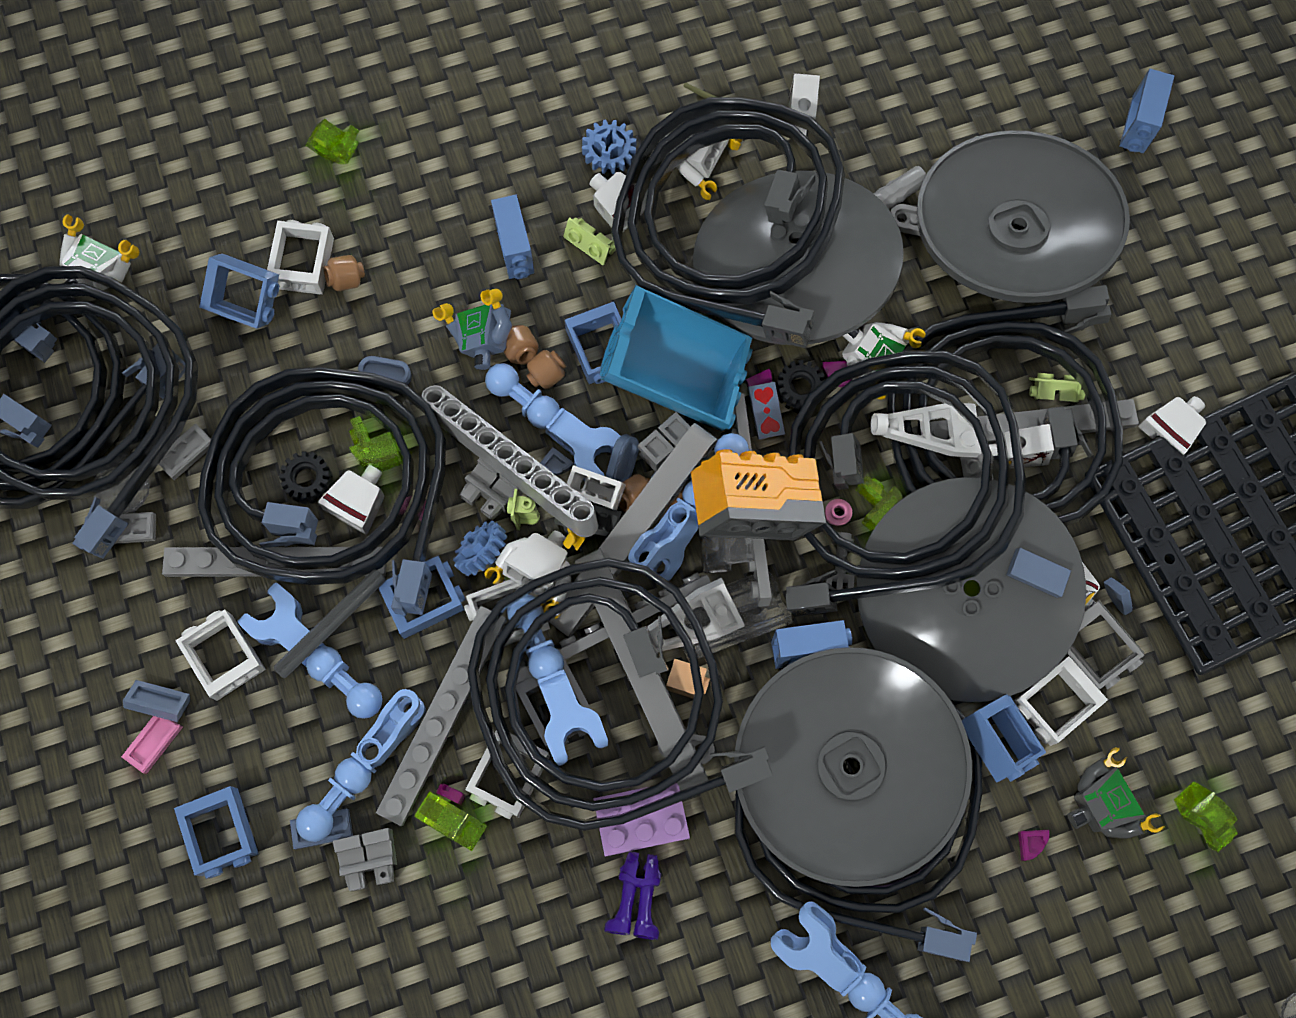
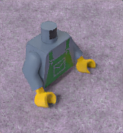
M499 289L482 291L480 296L485 305L457 313L455 319L452 317L454 309L450 304H442L432 311L435 319L447 322L446 327L458 344L460 352L474 358V367L476 369H489L491 356L502 353L506 349L507 337L512 328L510 321L511 310L500 304L503 295Z

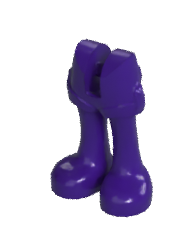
M629 851L625 863L620 867L619 880L623 882L620 907L616 916L605 923L604 932L630 935L636 888H640L638 916L633 936L658 940L659 929L653 924L651 918L654 887H658L661 881L657 855L647 854L643 869L645 870L644 876H637L639 853Z

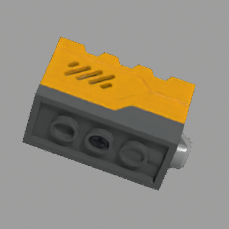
M723 449L717 451L709 460L702 461L700 466L691 471L700 537L795 540L826 523L822 495L818 483L819 477L816 460L813 458H804L803 455L797 454L786 459L785 456H780L779 453H769L762 457V455H758L755 451H746L739 456L730 449Z

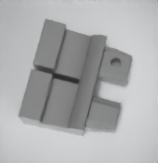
M675 412L658 427V431H653L638 445V449L641 451L638 455L656 472L690 426Z
M479 458L474 470L465 477L467 484L464 486L460 496L472 506L480 496L484 497L487 501L480 510L486 517L493 520L502 511L507 513L508 499L513 497L514 489L518 488ZM518 489V492L521 496L523 492L520 489Z
M381 829L364 833L362 836L356 835L333 841L340 866L339 873L340 876L345 877L349 891L367 888L364 872L374 870L377 885L394 882L393 866L397 865L392 829Z

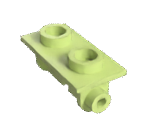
M569 218L563 237L601 265H605L608 253L612 255L616 250L613 240H610L602 233L595 236L596 229L582 218Z
M1038 373L1037 378L1029 377V380L1035 381V386H1030L1029 395L1034 396V399L1054 400L1055 390H1059L1058 400L1079 402V400H1084L1085 393L1081 390V384L1071 375H1064V380L1054 379V374Z
M514 489L513 497L508 499L507 513L511 514V521L514 522L516 529L520 530L521 524H536L540 519V514L535 501L530 497L520 496L518 489Z

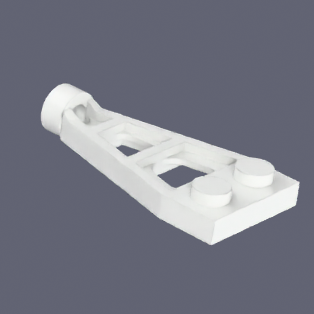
M963 403L977 417L976 405ZM938 404L891 414L874 413L872 416L871 432L873 435H883L886 438L949 456L978 457L981 454V448L974 428L948 404ZM938 418L947 419L948 440L931 435L930 420ZM919 420L921 435L906 433L904 421Z
M722 578L696 589L685 597L693 610L697 607H703L706 610L710 623L703 627L708 641L721 638L745 626ZM676 604L672 607V610L690 636L693 644L699 643L694 630L688 628L684 623L686 615L679 604ZM665 614L661 616L662 628L670 624ZM657 619L647 627L657 652H660L657 639L659 633V622ZM679 636L666 640L663 639L662 651L683 647L684 645Z

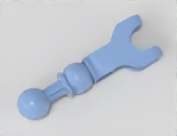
M495 364L489 368L485 377V383L492 394L499 397L510 396L523 406L522 415L524 417L527 416L533 426L546 429L547 435L573 455L574 466L604 476V473L594 463V459L602 452L612 454L614 444L620 437L616 431L608 427L590 428L564 408L560 409L559 404L553 398L542 396L541 390L538 389L532 394L519 384L517 371L508 364Z
M734 433L723 435L717 440L714 447L715 453L719 450L730 449L739 456L741 453L749 451L747 441L741 435ZM692 480L685 486L682 492L683 500L677 498L676 501L678 502L667 510L656 527L646 531L639 537L628 556L629 562L647 566L656 573L657 568L663 562L665 570L659 575L668 581L671 580L680 568L685 548L698 530ZM687 515L686 519L681 522V519ZM644 552H649L646 560L639 562L640 555Z
M274 583L268 589V593L276 602V610L273 615L266 620L258 621L249 614H244L238 620V624L260 644L269 646L280 644L290 651L309 630L302 624L301 604L278 583ZM321 643L302 662L313 679L322 681L329 688L335 685L347 696V709L353 716L365 719L378 713L382 706L380 690L371 683L359 684L346 672L349 666L342 661L341 655L337 650Z
M528 594L507 608L508 619H511L517 609L536 597ZM542 606L526 615L517 628L523 629L525 633L534 619L543 614ZM540 629L530 643V648L525 650L529 658V672L537 679L551 715L545 729V741L555 763L561 766L568 761L565 741L572 732L583 731L588 733L594 745L598 748L608 746V739L599 715L590 708L582 707L578 703L563 669L564 659L562 654L554 647L552 640L546 641Z
M402 689L391 698L382 709L375 724L358 744L356 754L352 752L351 758L345 759L338 764L334 779L329 778L328 780L334 786L319 804L306 806L299 812L296 819V828L298 834L308 842H317L327 837L333 828L332 815L347 796L355 800L356 796L354 794L360 793L368 787L372 772L375 773L377 771L374 768L383 764L396 747L422 721L426 714V707L415 692ZM408 705H412L407 712H404ZM372 745L378 746L379 752L377 757L367 760L365 756L367 748Z
M806 902L799 912V922L809 933L808 937H798L787 929H781L771 937L772 950L790 968L811 970L830 987L840 992L843 997L848 994L849 1001L855 1008L862 1012H868L866 1018H874L877 1014L881 1018H922L917 1014L904 1015L889 1001L892 989L888 987L885 990L884 984L879 977L872 973H865L866 966L862 965L860 960L837 939L836 924L833 917L815 902Z

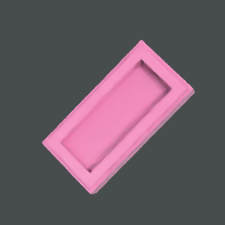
M153 716L121 757L142 773L147 774L183 727L177 722Z

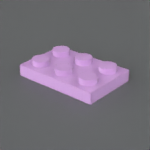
M675 783L660 794L632 805L596 811L597 818L622 814L680 791L679 786ZM645 788L607 795L593 799L594 801L601 799L630 795ZM682 801L625 824L599 828L605 857L690 839Z

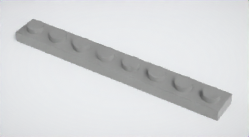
M743 393L733 410V414L736 415L734 421L735 429H731V433L741 435L747 441L749 451H752ZM744 538L745 545H750L751 555L747 556L749 572L754 571L755 581H751L752 598H757L758 607L769 606L772 596L764 539Z
M1134 400L1117 401L1123 429L1136 427L1139 421ZM1102 402L1103 405H1104L1105 414H1106V431H1107V430H1111V428H1110V424H1109V419H1108L1106 404H1105V402ZM1090 404L1064 407V409L1072 408L1074 421L1082 433L1096 432L1094 414ZM1047 409L1013 412L1019 429L1044 425L1043 420ZM996 414L1004 435L1005 432L1009 431L1008 421L1005 414ZM978 416L977 418L982 424L988 444L996 443L988 417ZM947 420L929 422L931 435L944 440L949 439Z
M217 547L164 548L162 574L165 577L259 576L237 568ZM229 547L237 556L261 565L296 570L254 557L245 547ZM270 547L265 549L286 556L309 557L333 555L349 547ZM377 547L371 554H368L362 558L345 564L339 568L296 571H340L373 557L383 547ZM386 564L381 569H378L383 576H386Z
M697 572L684 578L685 584L678 588L684 597H687L693 591L711 583L708 575L699 576ZM662 589L658 592L660 595L658 599L668 606L677 603L674 596L667 590ZM644 599L635 603L636 609L631 611L637 623L660 612V610ZM599 622L584 629L585 635L577 639L572 635L560 641L561 647L557 649L562 654L563 659H567L608 638L609 635L604 625L601 626ZM524 660L521 662L517 684L532 677L528 664H525Z
M480 606L376 811V814L399 826H403L471 692L467 670L475 635L491 613V610ZM503 616L499 618L486 637L479 675L493 649L495 640L500 635L507 621V618Z

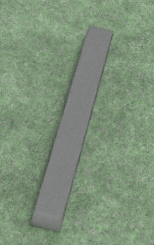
M433 385L422 392V398L431 405L440 427L576 535L589 537L595 534L598 529V522L594 506L591 502L443 387Z
M696 423L687 430L599 547L606 558L629 561L630 550L639 537L655 527L691 479V471L700 466L701 462L712 451L718 440ZM611 568L616 578L618 574L621 572V570ZM580 574L575 581L583 580ZM587 589L567 592L565 599L572 596L589 594ZM594 603L574 605L562 612L559 618H553L548 622L567 637H570L579 628L595 605Z
M600 548L575 560V563L600 560L606 557ZM610 567L580 573L583 580L597 577L616 580ZM604 586L587 589L590 594L612 598L630 611L621 590ZM594 603L666 758L686 728L660 673L656 675V672L639 678L623 637L624 634L631 632L623 618L609 607ZM691 739L675 762L669 766L672 773L686 766L696 752ZM701 761L691 774L677 782L680 790L709 780Z

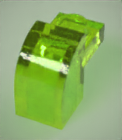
M324 119L316 125L305 146L325 159L338 164H348L359 144L358 140L355 139L359 130L350 125L342 131Z
M358 416L350 419L353 429L349 430L354 446L349 447V449L362 467L366 469L368 465H371L379 471H385L403 464L390 432L370 439L362 418Z
M868 475L864 477V483L858 484L856 491L874 508L865 516L861 523L873 532L883 516L903 499L895 485L887 493L882 483L877 479H871Z
M1193 781L1174 799L1183 819L1200 828L1208 846L1216 852H1219L1229 844L1238 834L1234 826L1238 819L1233 811L1216 794Z
M429 791L414 816L471 851L487 827L484 823Z

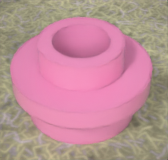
M834 499L827 504L825 517L830 524L843 526L850 521L852 508L845 500ZM841 508L844 514L838 516L835 514L834 509Z

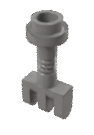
M837 532L842 538L854 543V539H851L852 534ZM837 545L836 556L847 561V550ZM836 566L837 575L825 579V583L828 582L831 586L832 582H836L835 590L842 589L843 583H847L846 588H854V575L846 574V571Z

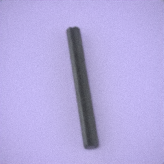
M376 569L371 571L274 665V670L282 678H286L385 582V577Z

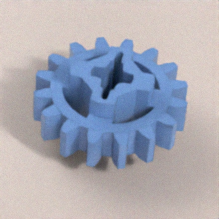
M603 120L602 126L594 123V130L587 129L586 137L582 138V155H585V162L587 164L592 162L593 170L601 167L602 174H605L607 169H610L612 174H615L618 167L624 171L625 163L630 165L632 157L636 153V138H633V131H626V124L624 123L620 127L617 126L616 120H613L611 125H608L606 120Z
M491 521L489 524L484 522L482 527L476 526L474 532L469 531L463 537L465 540L460 542L462 546L455 551L457 556L453 559L455 562L454 566L466 576H469L471 573L476 575L479 569L484 571L486 565H492L497 559L496 556L501 554L499 549L505 546L503 541L507 538L506 531L494 521Z

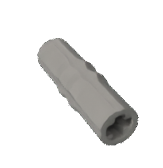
M915 166L897 179L890 181L886 186L879 188L874 195L890 210L896 204L903 202L907 197L921 189L926 173L920 166Z

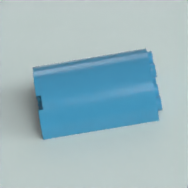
M635 286L622 309L623 316L619 325H615L601 363L600 379L719 431L730 429L736 417L733 414L734 407L737 406L741 398L738 385H742L746 378L745 364L748 363L753 351L750 349L752 337L639 286Z

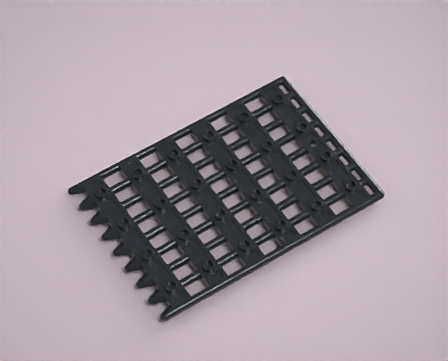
M1296 372L1202 416L1206 424L1197 436L1202 447L1183 455L1169 441L1160 436L1124 453L1123 464L1106 499L1100 503L1198 675H1205L1296 629V616L1283 622L1275 607L1291 599H1294L1296 603V542L1292 537L1296 535V522L1286 527L1278 512L1296 504V431L1288 434L1281 420L1296 413ZM1284 390L1292 404L1274 411L1267 397ZM1239 411L1247 425L1229 433L1221 419ZM1253 434L1261 448L1243 456L1235 442ZM1148 454L1156 468L1137 477L1130 462ZM1208 456L1216 470L1197 478L1190 464ZM1267 457L1275 471L1257 479L1249 465ZM1112 460L1099 466L1090 485L1094 495L1102 488L1098 478L1102 476L1106 480L1112 467ZM1162 478L1170 492L1151 500L1143 486ZM1222 479L1230 493L1211 502L1204 487ZM1282 481L1290 495L1272 503L1264 488ZM1112 501H1117L1124 514L1119 516ZM1176 501L1184 515L1165 524L1157 510ZM1236 502L1244 517L1225 525L1217 511ZM1129 523L1138 537L1134 540L1125 526ZM1190 525L1198 539L1179 548L1171 533ZM1250 526L1258 541L1239 549L1232 535ZM1140 548L1145 549L1151 560L1150 563H1146L1139 551ZM1204 549L1212 563L1193 572L1185 557ZM1264 550L1273 565L1254 573L1246 559ZM1165 555L1172 559L1171 564L1165 562ZM1158 572L1165 584L1164 587L1161 588L1153 573ZM1218 573L1226 588L1207 597L1199 582ZM1279 574L1287 589L1268 598L1260 583ZM1172 596L1179 611L1174 612L1167 597ZM1232 597L1241 612L1221 621L1213 606ZM1181 622H1187L1194 634L1193 636H1188ZM1247 622L1255 637L1236 646L1228 631ZM1200 645L1208 659L1207 661L1203 662L1195 647Z

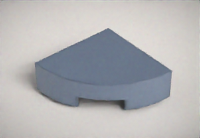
M552 448L540 462V464L555 475L569 471L574 465L571 460L555 448Z
M1112 577L1104 581L1105 589L1118 610L1124 615L1132 612L1130 590Z

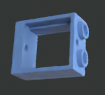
M1154 69L1148 70L1132 96L1119 147L1126 148L1132 152L1144 153L1162 127L1174 75Z
M517 194L491 200L495 225L509 279H523L530 274H534L531 249Z
M225 254L209 257L199 308L258 329L269 324L273 319V302L280 288L278 284L279 274ZM229 269L263 281L257 312L223 300Z
M614 302L565 319L566 332L588 384L594 382L600 384L605 381L600 379L601 366L591 369L578 336L612 324L613 327L619 325L621 317Z
M439 556L427 560L425 563L430 571L438 570L450 595L451 602L408 622L405 615L395 614L391 609L394 597L393 577L385 580L379 587L395 625L404 639L464 610L461 602L466 599L459 585L456 587L452 585L450 578L454 574L448 561L442 563Z
M844 620L776 629L771 641L775 669L785 668L789 664L819 651L849 647V645H852L850 629H845Z
M1007 694L962 720L968 738L996 782L1006 777L1011 782L1022 776L1028 770L1039 765L1040 763L1037 758L1046 753L1011 696ZM992 717L1018 758V761H1013L987 720L988 718Z
M229 786L174 808L195 876H205L206 879L223 874L222 868L232 864L234 868L244 866L252 862L250 857L259 854L238 788ZM228 805L242 849L204 864L190 819Z

